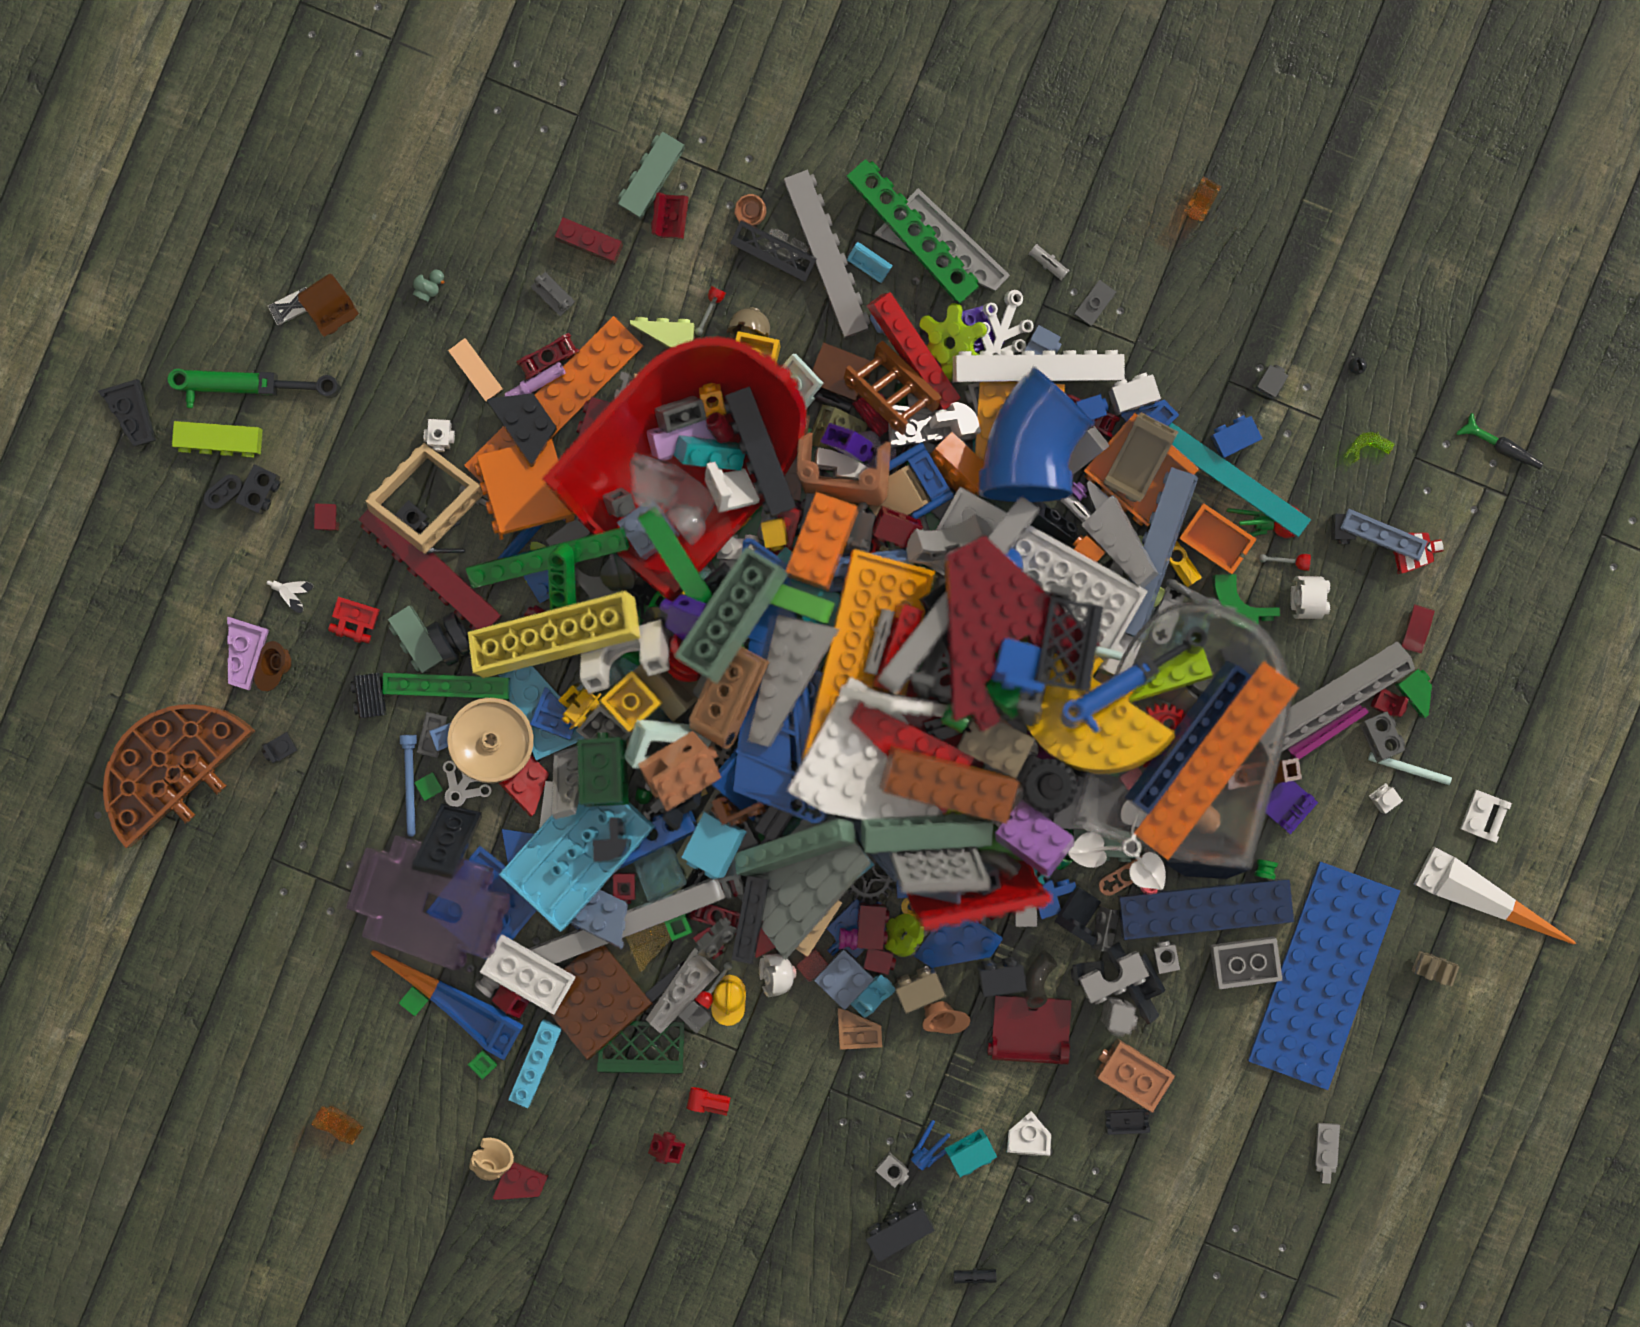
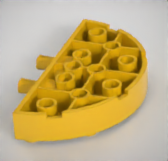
M1095 655L1089 691L1101 685V683L1093 679L1094 673L1101 663L1104 662L1100 657L1097 658V655ZM1059 658L1053 664L1058 672L1061 673L1064 671V667ZM1052 668L1048 680L1056 676ZM1066 673L1062 675L1066 684L1074 685V683H1070ZM1047 685L1042 702L1040 724H1034V726L1026 725L1036 742L1055 760L1061 761L1073 769L1094 774L1120 773L1139 767L1159 755L1175 738L1173 731L1129 703L1128 699L1134 690L1091 715L1100 728L1099 732L1094 733L1084 720L1074 728L1064 726L1060 720L1065 704L1078 699L1088 692L1083 693ZM1068 711L1071 717H1077L1075 712Z

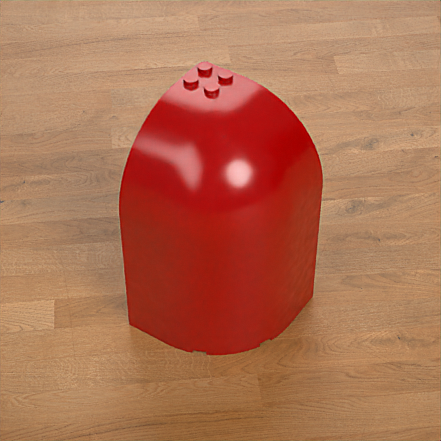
M708 337L690 340L666 350L650 361L541 479L571 513H574L579 518L578 521L593 535L621 528L617 522L624 518L608 515L603 495L623 488L631 493L636 509L649 499H655L680 534L677 537L678 541L697 571L700 572L760 507L764 499L762 494H759V503L719 512L705 482V466L682 464L674 455L668 460H660L652 455L646 431L658 427L654 408L690 396L701 399L699 388H703L705 384L709 383L720 384L724 402L726 395L750 387L785 476L798 453L799 439L804 436L807 415L805 401L797 388V381L791 377L792 373L783 365L779 367L775 359L769 354L764 356L753 347L728 338ZM710 396L706 401L714 403L718 398ZM731 414L724 415L729 422H733ZM734 434L730 441L741 442L739 434ZM745 454L742 469H746L747 474L754 486V482H756L754 473L750 475L747 469L746 462H749V460L747 458V455ZM718 468V470L721 469L723 473L735 471L731 469ZM627 538L629 548L616 554L625 560L632 571L666 599L673 602L683 590L660 553L657 551L645 560L640 557Z

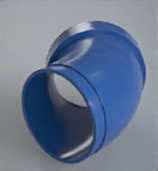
M1035 366L1012 389L994 420L988 437L984 468L979 471V495L982 497L1008 502H1017L1021 497H1024L1029 502H1047L1072 496V471L1068 469L1070 458L1077 443L1095 423L1073 400Z

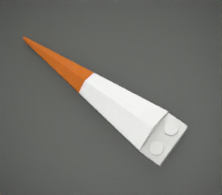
M1432 847L1414 885L1442 898L1565 942L1576 944L1574 940L1460 860L1436 847Z

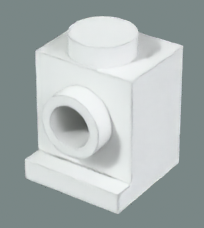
M1386 783L1369 795L1379 811L1385 814L1403 801L1394 788L1389 787Z

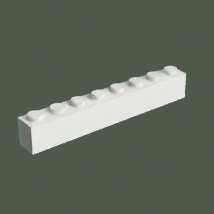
M1073 350L1063 351V355H1055V351H1043V355H1034V351H1022V355H1014L1013 351H1001V355H993V351H980V355H972L971 351H961L959 355L953 356V382H1019L1024 375L1031 371L1033 366L1037 367L1051 381L1125 380L1124 354H1118V350H1106L1105 354H1097V350L1084 351V354L1076 355V351Z

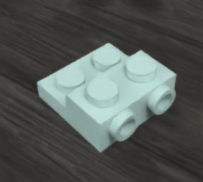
M792 354L783 366L790 370L792 373L791 377L797 381V388L804 398L807 409L815 399L813 396L824 383L797 354Z

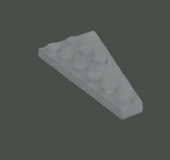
M919 188L907 199L908 203L906 205L911 210L916 209L922 216V223L925 226L929 224L936 232L935 237L938 241L941 242L943 240L949 246V253L954 258L957 256L965 265L963 269L967 273L971 272L979 281L977 284L996 291L1010 277L994 259ZM898 210L894 213V217L897 220H903L906 214ZM886 223L874 234L910 252ZM912 226L908 229V233L912 236H917L920 230L918 227ZM925 242L922 248L926 252H931L934 246L930 242ZM939 258L936 264L945 268L948 265V261L945 258Z
M780 615L777 616L767 659L769 664L763 676L748 739L749 742L771 747L784 725L783 722L789 712H792L795 702L802 695L817 670L823 655L829 650V645L840 629Z

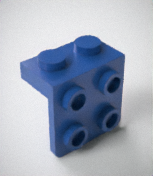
M1008 638L1003 639L992 680L1002 682V687L1013 690L1015 686L1021 687L1020 692L1033 695L1034 691L1042 692L1044 684L1034 681L1041 648Z

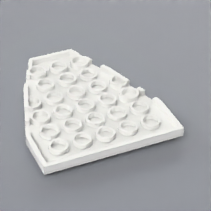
M848 677L844 685L853 689L860 688L874 691L852 677ZM839 694L786 791L822 812L858 819L942 815L943 813L935 805L884 793L879 788L888 757L850 720L859 700ZM883 711L909 724L899 712L891 713Z

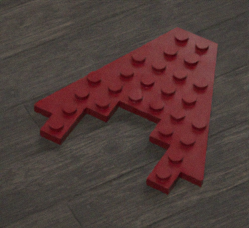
M981 536L945 554L953 721H958L972 713L979 731L982 732L1001 722L984 685V682L993 678L997 661L993 653L1000 650L1002 641L1005 638L1017 641L1027 636L1031 645L1042 648L1050 596L986 536ZM1055 602L1054 612L1059 618L1066 611ZM1070 615L1060 620L1066 630L1076 625ZM1058 623L1051 626L1050 633L1054 639L1064 633ZM1078 627L1069 633L1075 643L1082 639L1083 633ZM1066 635L1057 641L1063 652L1073 646ZM1075 648L1065 654L1071 664L1078 661L1079 654ZM1061 657L1060 661L1065 670L1069 666L1067 665L1063 657ZM1070 669L1066 674L1070 683H1074L1075 675Z

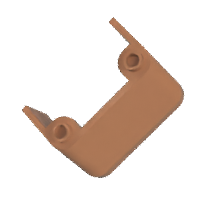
M808 433L799 439L797 474L806 495L807 493L816 494L818 492L843 502L857 504L865 502L868 505L874 506L882 504L887 499L891 442H886L878 448L877 469H865L861 472L859 481L819 476L818 466L811 461L813 433Z

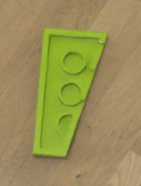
M1197 638L1192 640L1194 643H1200ZM1204 648L1197 654H1190L1185 651L1158 667L1160 672L1157 678L1145 686L1137 687L1129 697L1130 703L1213 678Z

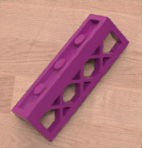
M1358 704L1290 746L1287 750L1293 759H1301L1369 712L1365 707H1361Z

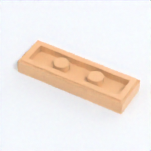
M466 338L448 350L486 402L487 399L493 398L503 390Z

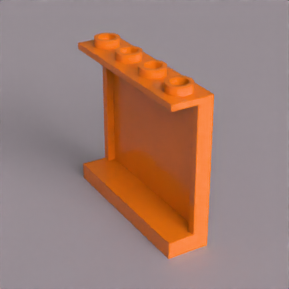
M1134 413L1108 442L1110 446L1096 456L1084 469V472L1087 473L1084 477L1093 484L1097 482L1103 487L1101 491L1109 498L1112 495L1116 497L1123 511L1127 512L1129 510L1134 515L1132 519L1140 526L1145 524L1148 527L1150 525V516L1152 512H1156L1158 504H1156L1159 492H1163L1165 487L1163 480L1166 472H1170L1172 467L1194 475L1199 468L1171 445L1141 502L1130 501L1120 491L1114 492L1108 489L1103 481L1138 416L1137 413Z
M552 438L548 440L547 446L541 451L535 465L532 467L517 445L477 455V463L474 464L477 476L481 475L483 481L480 483L482 494L487 495L488 498L486 508L488 514H493L492 528L494 534L498 533L500 540L503 539V534L562 519H565L566 523L574 521L575 514L571 513L541 479L558 461Z

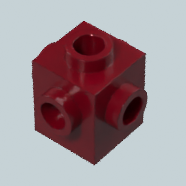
M664 1131L663 1134L654 1133L648 1154L656 1157L655 1161L662 1164H667L668 1162L679 1164L686 1143L676 1139V1135Z

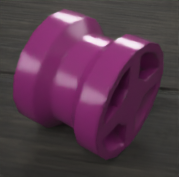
M840 928L839 949L849 947L852 950H856L858 929L846 930L845 928Z

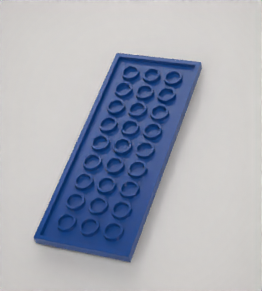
M1319 861L1281 965L1283 981L1275 982L1247 1059L1249 1062L1329 1090L1400 890Z

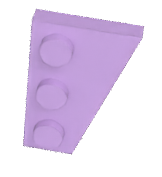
M227 617L229 635L228 684L250 690L269 629Z

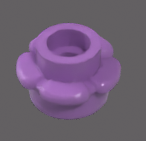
M1072 482V495L1078 501L1087 498L1085 493L1088 490L1080 482L1077 484Z

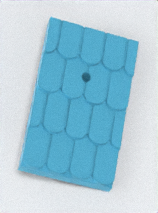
M631 803L629 805L586 807V805L578 804L574 815L556 820L551 815L499 875L559 931H562L572 922L584 906L589 903L629 855L635 851L655 825L647 820ZM609 818H621L622 822H625L626 834L623 835V839L631 840L628 853L616 862H594L593 840L610 839Z

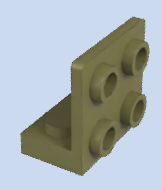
M822 405L811 431L813 433L812 446L835 451L820 442L829 423L853 430L861 436L865 433L867 423L836 407ZM846 438L840 440L845 445L848 441Z

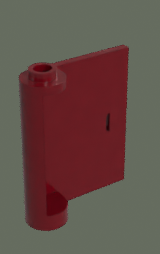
M995 995L992 1043H988V1056H991L992 1060L1068 1065L1072 1000Z

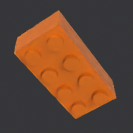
M816 492L786 570L789 578L829 591L858 515L857 506Z

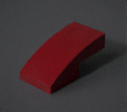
M1416 604L1413 605L1407 621L1408 626L1401 642V646L1404 649L1422 654L1435 612L1433 609Z

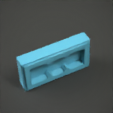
M859 242L855 244L846 259L880 283L884 281L893 266Z

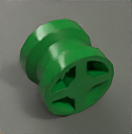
M1257 859L1258 869L1255 871L1254 876L1275 880L1276 875L1274 871L1278 867V863Z

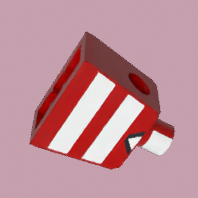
M1409 533L1428 542L1420 561L1394 552L1397 573H1406L1434 562L1433 553L1444 551L1442 540L1430 541L1429 533Z

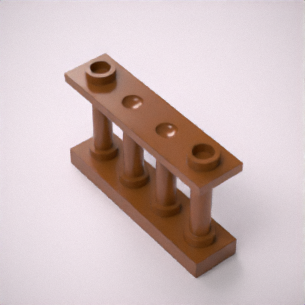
M881 341L876 346L875 358L856 372L850 365L846 367L844 380L850 388L858 392L889 423L893 430L904 435L908 425L907 420L924 407L934 412L938 409L942 397L884 341ZM879 365H883L890 371L872 386L863 379L864 376ZM894 379H898L904 387L885 400L878 391ZM907 394H914L919 401L902 414H899L892 407Z

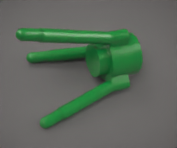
M1227 508V512L1257 516L1254 517V520L1239 522V525H1254L1255 529H1259L1249 533L1253 537L1267 534V530L1274 529V521L1261 511Z

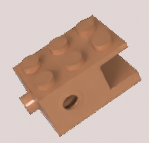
M694 731L689 732L638 764L652 795L655 798H660L666 811L721 778L713 760L718 757L716 751L712 746L707 747Z
M1118 1038L1109 1051L1106 1049L1101 1051L1098 1060L1102 1063L1095 1073L1098 1079L1152 1113L1175 1077L1171 1071Z

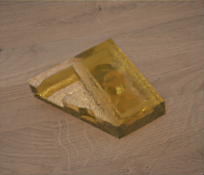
M664 922L626 936L640 972L657 956L662 947L671 940Z

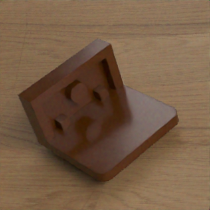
M332 274L326 275L297 296L299 302L315 321L323 337L335 333L340 326L353 321L359 314L351 298Z
M727 797L712 801V811L715 817L719 818L722 825L729 824L730 827L748 821L747 816L750 818L765 813L767 811L766 807L770 806L761 802L738 812L737 807Z

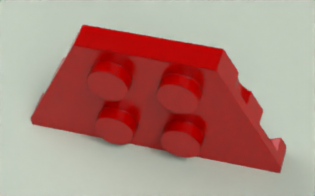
M531 755L525 767L517 775L506 781L499 782V784L532 817L535 814L549 773Z

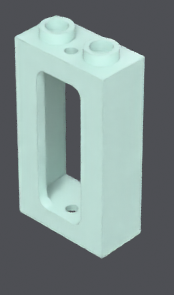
M637 720L624 758L632 768H639L638 764L650 757L645 754L651 741L675 742L693 730L689 728L690 724ZM694 732L707 747L711 744L710 740Z

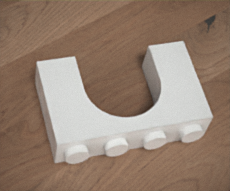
M658 620L639 626L640 639L581 653L580 680L588 693L609 688L610 667L618 657L627 652L640 651V662L649 676L669 670V634L662 621Z

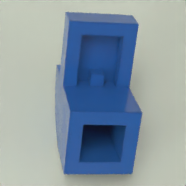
M1049 879L1045 881L1044 885L1041 884L1042 887L1051 893L1052 902L1047 903L1046 907L1038 909L1040 918L1044 919L1059 913L1061 907L1057 896L1073 892L1076 888L1074 881L1070 882L1069 879L1058 881L1057 886H1054L1052 880Z

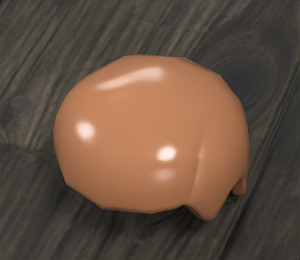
M747 194L736 202L734 214L739 223L743 220L756 226L766 216V205L759 196Z

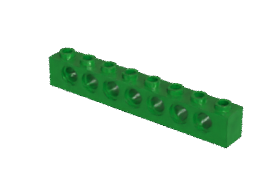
M865 159L847 175V181L950 297L960 305L978 289V279L973 273H967L963 269L965 266L957 256L954 258L949 253L950 248L943 240L941 242L938 241L935 237L936 232L929 224L925 226L922 223V216L916 209L911 210L906 205L908 203L907 199L901 193L897 194L892 189L894 187L893 183L887 177L882 178L878 173L880 171L878 166L873 161L869 163ZM875 179L878 185L875 188H869L866 185V181ZM882 195H889L892 201L889 204H883L880 201V197ZM901 210L906 214V217L903 220H897L894 217V213ZM916 226L919 228L920 233L917 236H912L908 233V229ZM925 242L933 244L934 249L931 252L923 250L922 245ZM945 258L948 261V265L945 268H940L936 264L937 259ZM959 274L962 277V282L959 284L953 283L950 279L951 275Z

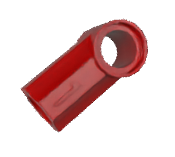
M691 1087L686 1109L695 1112L707 1111L727 1116L731 1097L710 1093L706 1089Z

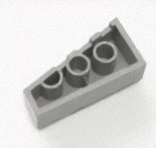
M1113 495L1081 524L1139 587L1144 589L1159 574L1127 515L1124 513L1121 504Z

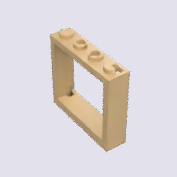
M423 443L412 452L405 462H402L397 467V470L390 477L383 481L376 491H373L368 496L366 504L373 515L426 554L483 494L478 483ZM428 458L466 487V489L419 535L381 506V504Z

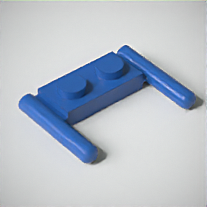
M922 442L890 460L889 471L908 460L913 472L929 499H931L929 503L911 513V517L914 519L922 517L954 498L953 493L950 491Z

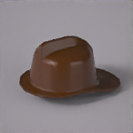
M270 641L262 647L254 674L255 684L261 691L268 692L273 690L280 682L282 675L290 670L291 657L289 651L283 649L278 642Z

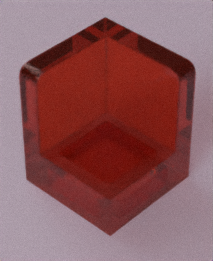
M816 948L811 951L808 957H805L797 964V968L808 982L813 980L828 966L827 961Z

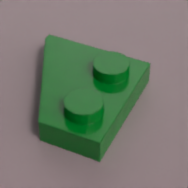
M993 678L989 679L985 687L991 701L1011 719L1016 717L1021 687L1015 686L1013 690L1002 687V682L992 680Z

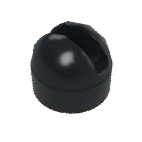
M1356 357L1349 363V370L1356 375L1362 374L1367 368L1366 361L1361 357ZM1357 360H1359L1362 370L1360 371L1358 368V364L1356 362Z

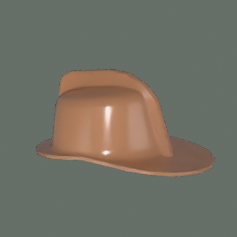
M940 1001L924 1006L925 1020L922 1026L926 1031L954 1034L965 1030L971 1022L970 1017L966 1013L953 1010L947 1002Z

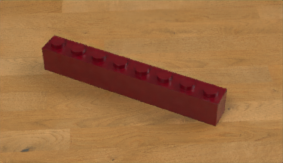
M369 509L358 519L362 522L360 527L369 535L371 532L378 537L376 541L384 549L388 546L393 551L391 555L399 563L404 561L409 566L407 570L413 576L417 577L419 575L425 581L422 584L431 592L433 590L437 591L440 594L438 599L446 606L451 604L456 609L454 613L461 620L466 618L471 623L469 627L472 630L493 626L503 617L435 553L427 555L419 551L414 545L373 515Z

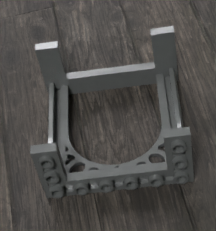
M944 558L943 569L944 577L946 579V562ZM1051 582L1049 591H1045L1050 597L1072 600V587ZM1057 603L1066 611V608L1063 604ZM942 639L937 642L924 659L920 673L913 672L911 681L917 697L923 699L933 697L937 698L940 703L950 705L951 684L949 686H941L939 683L943 676L950 674L949 651ZM1054 646L1047 649L1046 654L1050 660H1053L1056 649ZM942 663L948 665V669L939 672V668L942 669ZM1050 665L1043 670L1042 679H1049ZM1044 684L1042 692L1034 691L1033 695L1020 692L1021 699L1017 715L1014 718L1022 720L1021 723L1029 726L1040 724L1046 684ZM993 703L997 714H1000L1001 718L1013 721V718L1011 719Z

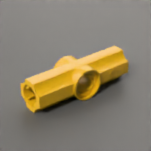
M1176 541L1173 551L1180 552L1182 559L1180 562H1175L1170 558L1169 565L1172 566L1183 584L1189 587L1201 579L1202 576L1187 556L1186 550Z

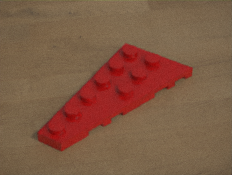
M860 700L850 717V720L887 757L890 747L894 746L968 766L971 765L974 757L877 708L865 706V703ZM937 806L943 814H946L947 808Z

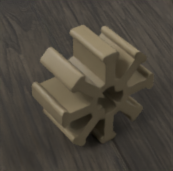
M1419 951L1412 971L1417 975L1424 976L1426 979L1435 980L1443 985L1453 986L1460 966L1446 961L1444 958H1438L1430 953Z

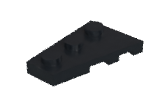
M139 379L98 391L101 397H104L110 411L117 417L121 428L133 446L137 447L156 441Z

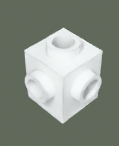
M428 419V429H424V442H427V445L435 452H445V449H450V444L454 443L455 431H451L452 424L450 420Z

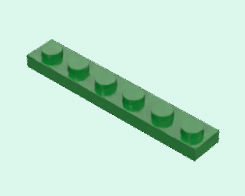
M383 673V694L509 699L510 678L507 677L482 678L481 676Z

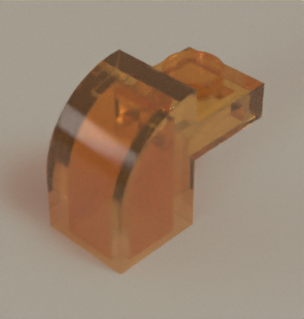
M1203 176L1184 212L1190 218L1203 222L1221 186Z
M331 1105L329 1108L322 1106L311 1123L315 1128L330 1132L339 1141L353 1145L364 1127L353 1117Z

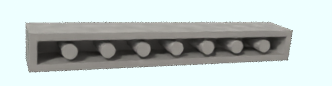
M808 170L784 178V184L811 254L817 258L815 264L844 339L868 331V324H871L867 312L863 313L860 305L863 302L859 292H854L852 286L855 285L851 272L847 273L845 265H848L844 253H839L837 246L840 245L837 234H832L829 227L833 225L829 213L824 214L822 207L825 206L822 195H817L815 187L818 185L814 174L810 175Z
M1398 641L1386 647L1383 651L1368 658L1365 662L1352 668L1344 675L1280 713L1258 743L1269 757L1273 758L1414 671L1415 667L1411 656Z

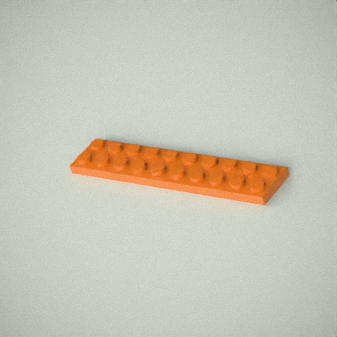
M614 316L580 349L579 353H576L563 366L566 374L544 385L535 394V397L556 425L557 430L552 438L584 407L586 400L590 401V398L594 397L644 347ZM504 426L464 465L481 483L483 482L481 475L477 476L474 464L477 463V455L516 446Z
M1264 661L1134 834L1169 860L1299 687Z

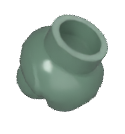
M440 270L431 271L429 275L430 281L424 279L423 275H418L413 280V287L415 289L413 295L427 302L430 297L436 296L439 291L437 284L445 283L443 281L444 274Z

